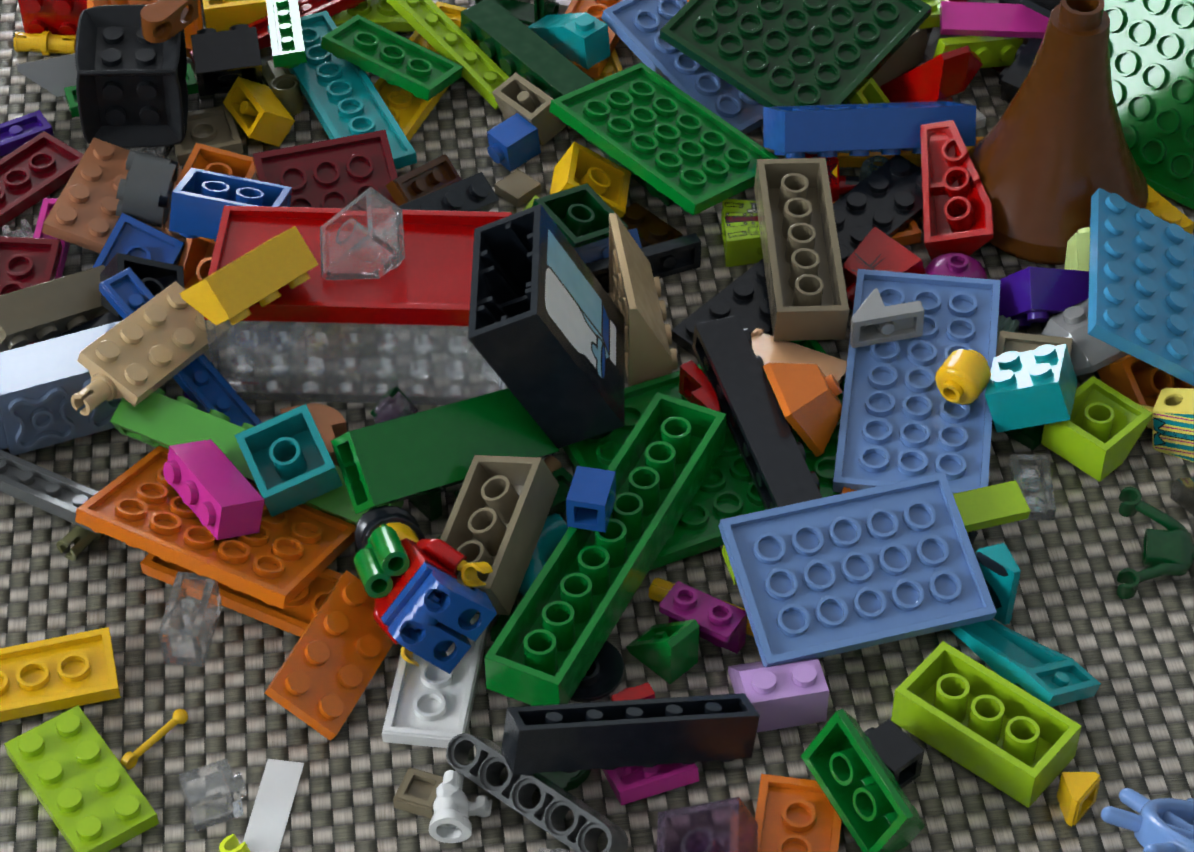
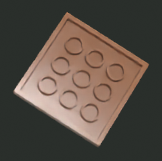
M93 138L44 221L42 233L101 253L120 216H116L119 199H116L121 178L126 179L128 170L125 168L130 150ZM179 168L178 177H179V175H180V173H181V171H182V169H180V168ZM170 212L165 225L163 224V228L151 226L179 241L186 242L187 238L181 236L180 233L169 231Z

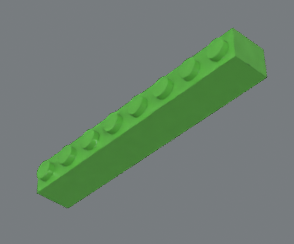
M160 388L135 407L124 398L121 399L110 420L121 434L155 448L160 445L169 449L170 445L211 439L248 482L256 484L235 438L236 434L254 427L253 425L243 423L242 426L231 423V419L227 415L217 410L210 409L209 413L197 409L198 405L185 397L177 396L176 400L164 396L165 392ZM335 465L343 486L303 504L357 525L358 520L366 512L355 514L341 469ZM404 500L390 504L388 506H397L399 508H402Z

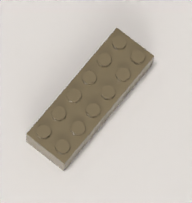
M826 158L757 159L754 191L773 340L845 339L849 305Z

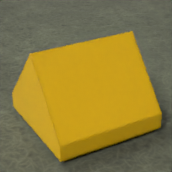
M1061 773L1056 797L1065 822L1069 826L1076 825L1096 802L1101 781V775L1098 773Z

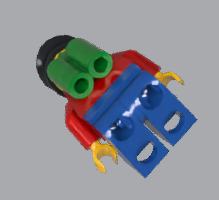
M388 505L372 508L362 515L356 525L355 543L359 551L354 557V566L366 593L370 597L375 598L374 620L395 645H402L401 656L406 662L419 666L413 658L414 653L450 674L471 648L468 638L476 641L497 614L487 593L475 588L486 585L485 582L478 578L477 571L486 574L492 573L493 569L487 562L468 563L465 555L441 539H425L415 517L408 511L397 506ZM461 572V579L466 586L457 582L455 573ZM479 611L480 615L478 620L473 625H471V619ZM454 642L455 649L447 656L446 651Z

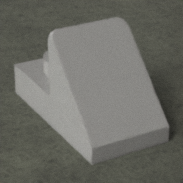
M875 288L851 318V347L857 348L922 336L925 310L921 301L885 306L878 288Z

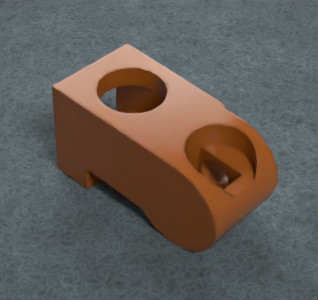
M158 0L155 3L144 6L140 12L143 38L151 43H162L174 37L199 17L198 1Z

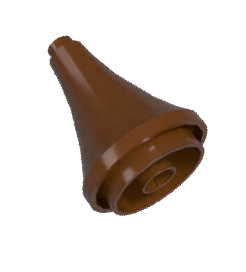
M1061 0L1060 4L1051 10L1043 40L1027 77L997 124L981 141L968 151L993 206L994 238L988 242L1003 252L1022 260L1049 265L1065 264L1067 241L1075 233H1078V229L1090 227L1091 196L1098 188L1109 193H1116L1125 201L1139 208L1146 209L1147 181L1142 170L1135 162L1125 140L1112 90L1109 52L1110 18L1107 12L1104 11V0Z

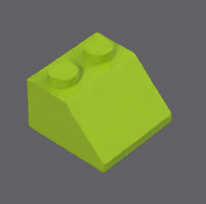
M1092 376L1076 389L1071 419L1045 424L1041 444L1101 482L1123 464L1150 422L1153 413Z

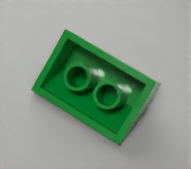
M844 709L836 711L803 752L801 758L862 852H895L907 847L926 825L857 721Z

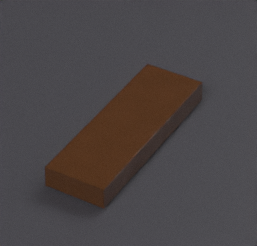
M444 154L392 180L385 186L396 204L401 206L462 179L447 155Z

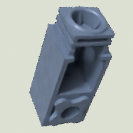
M121 321L0 352V450L8 448L10 454L15 456L115 428L110 420L122 398L111 401L105 400L92 410L89 415L83 416L80 414V411L86 405L76 411L71 405V397L91 383L89 370L77 361L80 351Z

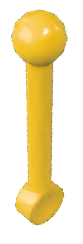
M184 709L175 710L172 719L134 752L129 751L123 755L120 761L121 765L128 770L134 768L141 755L177 724L181 725L187 722V711Z

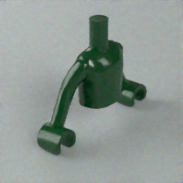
M1131 486L1125 487L1120 493L1119 500L1122 503L1119 506V513L1124 517H1132L1138 511L1164 526L1167 530L1146 528L1143 539L1142 564L1143 567L1150 568L1138 572L1131 568H1125L1119 572L1117 581L1119 583H1126L1120 584L1116 591L1119 598L1122 599L1133 598L1141 582L1162 576L1186 575L1192 567L1194 560V543L1192 535L1173 517L1142 501L1140 491Z

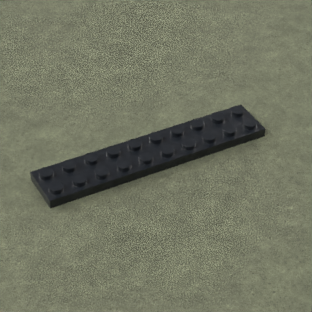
M895 155L833 203L842 267L874 227H877L889 237H893L896 233L905 231L913 220L916 222L923 216L922 168L901 155ZM763 259L671 330L672 341L696 357L692 348L695 324L737 315L742 328H747L750 335L756 328L764 330V333L773 336Z

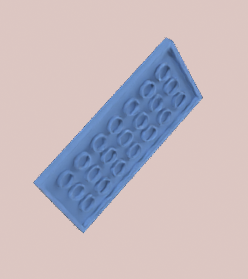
M858 269L853 315L871 292L878 288L885 306L921 301L925 310L923 334L920 337L852 348L849 341L833 492L841 493L843 487L861 490L945 472L953 494L988 486L992 416L985 398L986 388L973 403L966 405L956 404L947 401L941 395L936 385L935 376L937 370L953 351L959 349L975 350L982 354L987 360L991 371L997 349L1001 280Z

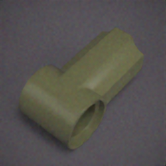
M273 60L267 61L262 69L263 82L266 86L270 87L291 116L301 113L304 109V102L298 79L294 74L290 73L288 68H275Z

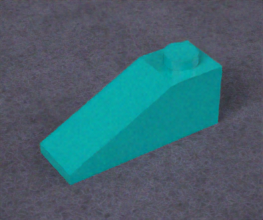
M587 12L546 15L528 26V28L563 56L578 63L587 70L601 60L603 61L611 56L608 24Z

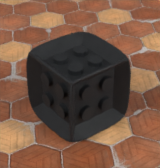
M103 5L85 9L80 14L75 47L76 92L82 132L88 144L91 143L93 138H97L122 148L163 147L181 143L185 138L188 119V89L186 83L187 54L184 29L162 43L146 41L142 35L140 17L141 9L146 5Z

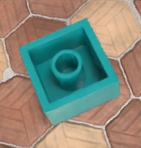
M1045 344L1037 347L1035 350L1019 353L1008 351L998 357H994L990 371L991 379L986 387L985 398L997 433L1071 419L1078 380L1066 344L1057 346Z
M307 404L235 435L271 517L343 486Z

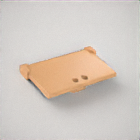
M756 328L751 333L752 349L756 356L759 355L762 358L764 365L767 363L817 364L825 376L832 374L839 385L845 379L847 361L789 341H774L772 335L764 333V330Z

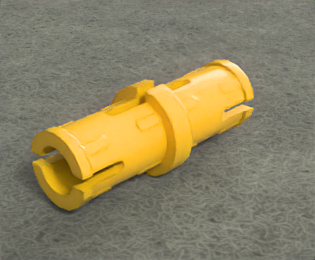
M43 31L36 34L15 32L13 46L15 52L42 53L43 56H50L51 53H75L76 35L52 34L51 31Z

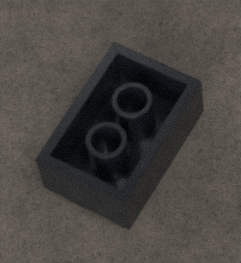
M237 24L229 27L227 31L216 32L214 28L198 30L196 35H191L199 96L229 93L238 76L263 84L262 61L256 27L249 28L248 24Z

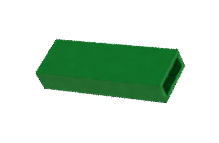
M509 388L348 431L331 440L355 514L463 483L474 455L540 457L543 459L559 452V449Z

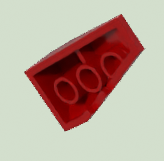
M954 120L920 125L925 247L931 261L947 253H962L970 256L994 238L992 203Z

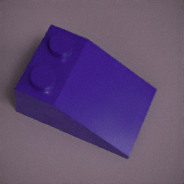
M1029 266L999 279L1001 280L999 316L1004 315L1006 318L1011 317L1012 320L1017 319L1020 322L1018 330L1031 328V323L1049 321V316L1062 312L1068 307L1089 298V271Z

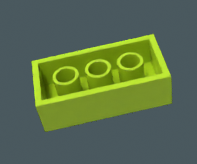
M944 641L895 689L891 716L892 722L1027 808L1037 800L1075 757L1082 725Z

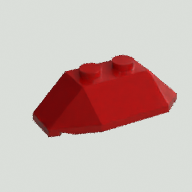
M967 45L936 56L880 86V89L891 103L953 101L952 97L967 88L983 64L978 55L972 52Z

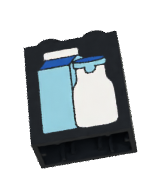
M539 204L474 229L468 329L469 341L558 449L585 439H600L610 434L613 430L624 427L625 317L544 207Z

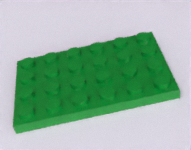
M642 62L553 99L550 104L549 112L562 120L563 123L569 125L588 141L609 154L611 158L620 162L636 176L642 178L657 189L658 192L664 194L693 216L755 186L757 159H779Z

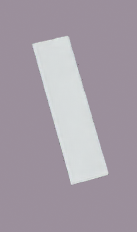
M276 759L267 760L243 839L250 852H279L304 763Z

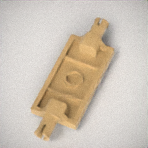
M175 281L80 351L77 361L89 370L91 383L78 393L72 395V407L77 411L86 405L80 411V414L83 416L89 415L92 410L105 400L111 401L124 398L135 407L225 337L231 325L226 321L215 325L210 320H204V316L182 299L179 293L186 289Z

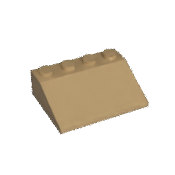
M610 213L609 296L625 317V373L628 387L672 373V370L678 368L676 348L669 347V345H672V332L670 324H664L667 318L665 301L658 299V297H661L659 276L653 277L651 264L618 215Z

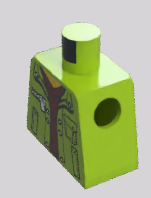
M738 199L722 201L721 229L726 267L758 263L763 259L756 201Z

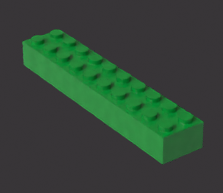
M660 392L655 394L607 468L609 471L616 472V500L606 533L573 527L568 528L485 655L486 689L531 706L568 704L724 449L726 440L725 413Z

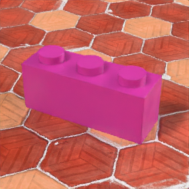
M211 439L169 446L168 459L163 467L166 482L174 488L183 502L199 518L201 524L206 526L217 540L259 533L264 498Z

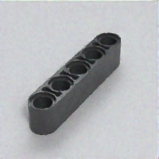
M464 733L453 737L446 749V757L448 763L456 771L574 851L600 852L597 847V841L603 832L608 837V843L602 852L627 851L628 837L620 826L540 773L532 776L513 775L501 752V747L491 740ZM475 745L476 756L472 763H470L468 754ZM507 766L508 778L507 781L503 785H501L500 774L501 771ZM539 788L541 799L538 805L534 807L532 795ZM572 810L574 822L569 829H566L564 819L568 811Z

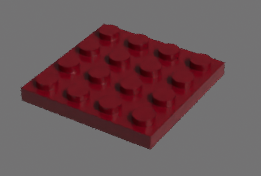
M386 130L253 153V162L258 181L292 187L290 207L393 209L398 207L385 186L398 178Z

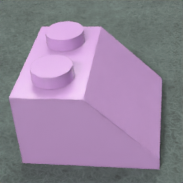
M814 658L770 667H764L762 661L728 666V673L734 693H745L760 715L757 732L826 721L829 688L819 659Z

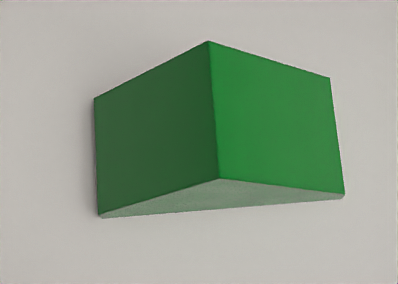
M696 619L656 624L628 644L626 648L631 655L666 682L672 684L698 663L699 624Z

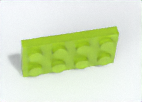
M79 705L4 743L8 756L74 852H109L159 824L155 810Z

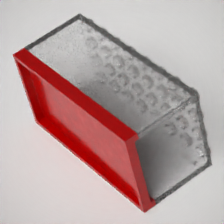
M224 205L208 276L293 226L297 227L319 265L307 271L310 279L291 289L286 284L278 289L281 296L264 307H261L259 302L250 306L249 310L252 314L234 325H231L229 320L215 325L204 317L211 363L243 400L379 403L390 389L398 386L413 404L447 405L508 388L469 341L468 329L474 229L510 216L512 212Z

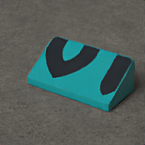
M1004 543L980 548L976 552V558L997 612L994 619L1004 625L1010 624L1021 570Z

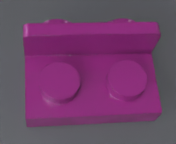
M680 581L676 582L659 604V612L669 616V623L696 619L699 624V637L710 641L715 646L723 647L738 654L745 645L747 614L746 611Z

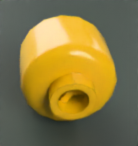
M959 349L953 351L936 372L935 381L941 395L947 401L966 405L973 403L987 387L991 379V372L988 362L982 354L975 350Z

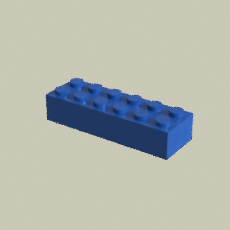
M954 101L763 107V147L774 150V155H782L785 158H806V154H817V157H837L838 153H849V156H869V151L881 152L882 155H900L901 150L921 154L920 125L954 120L965 146H975L976 105Z

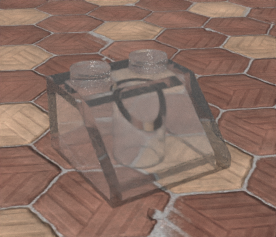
M369 187L320 227L321 277L326 280L380 279L391 269L397 268L406 258L402 209L378 191Z

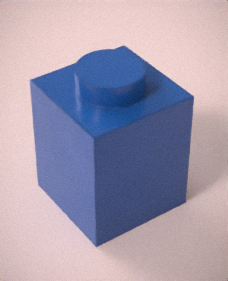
M518 113L487 131L489 143L487 150L489 156L495 163H500L510 172L541 153L538 128Z
M583 466L576 467L566 498L567 527L606 533L616 500L615 471Z

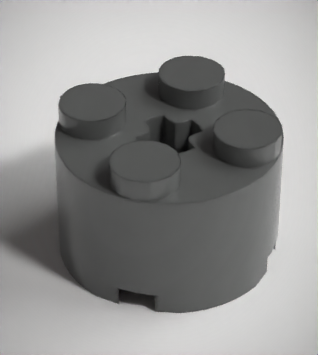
M130 150L125 168L128 170L126 179L121 178L117 190L116 199H119L116 216H121L123 212L147 225L163 228V224L165 225L171 209L174 181L176 182L178 179L179 162Z

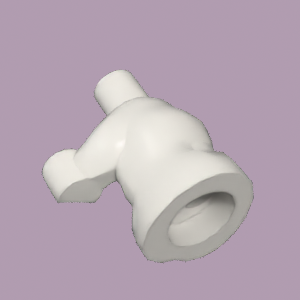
M447 770L444 773L443 782L436 788L437 797L433 803L434 815L431 818L428 831L430 836L443 843H458L467 840L472 835V823L469 817H488L491 814L492 800L488 801L486 795H479L475 802L468 801L466 794L462 791L464 775L458 771Z

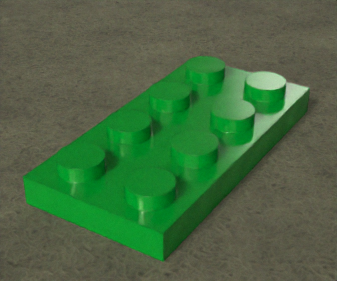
M358 14L322 37L321 48L332 53L335 57L344 59L358 66L361 70L370 72L386 80L387 83L399 86L411 92L415 97L427 101L457 81L462 75L463 66Z

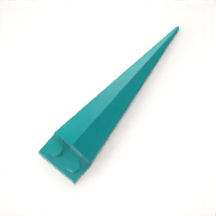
M993 619L950 629L998 675L1050 707L1094 697L1101 685L1098 680L1073 658L1041 645Z

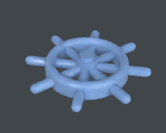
M1124 788L1119 792L1120 801L1139 814L1113 806L1104 807L1101 811V819L1104 822L1134 831L1135 838L1144 847L1143 852H1194V798L1186 800L1174 798L1150 800L1133 789Z

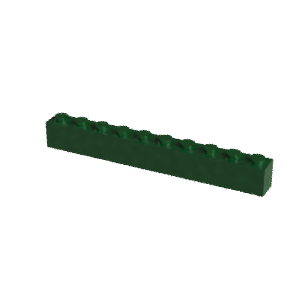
M483 0L461 11L460 29L508 76L511 77L515 72L553 99L596 82L495 0ZM584 137V139H585L588 143L594 145V146H595L597 149H599L603 154H605V156H606L610 161H613L614 163L618 164L619 166H621V167H623V168L629 170V169L626 168L624 165H622L620 162H618L617 160L611 158V157L609 156V154H607L606 152H604L602 149H600L598 146H596V145L593 144L592 142L588 141V140ZM629 170L631 172L630 178L639 182L652 196L657 197L667 206L675 203Z

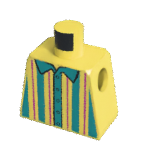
M1166 387L1161 390L1154 407L1139 404L1153 413L1150 422L1146 426V428L1152 429L1153 448L1158 452L1194 462V389Z

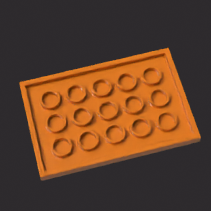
M160 445L76 509L75 522L91 528L94 532L108 535L124 542L130 547L139 548L158 556L163 561L177 564L193 571L199 576L208 577L227 585L232 590L241 591L264 601L268 605L277 606L282 609L355 541L356 525L305 504H300L271 517L264 503L259 533L217 540L206 526L201 524L199 518L183 502L174 488L166 482L163 467L165 462H167L169 449ZM249 482L260 494L257 485Z

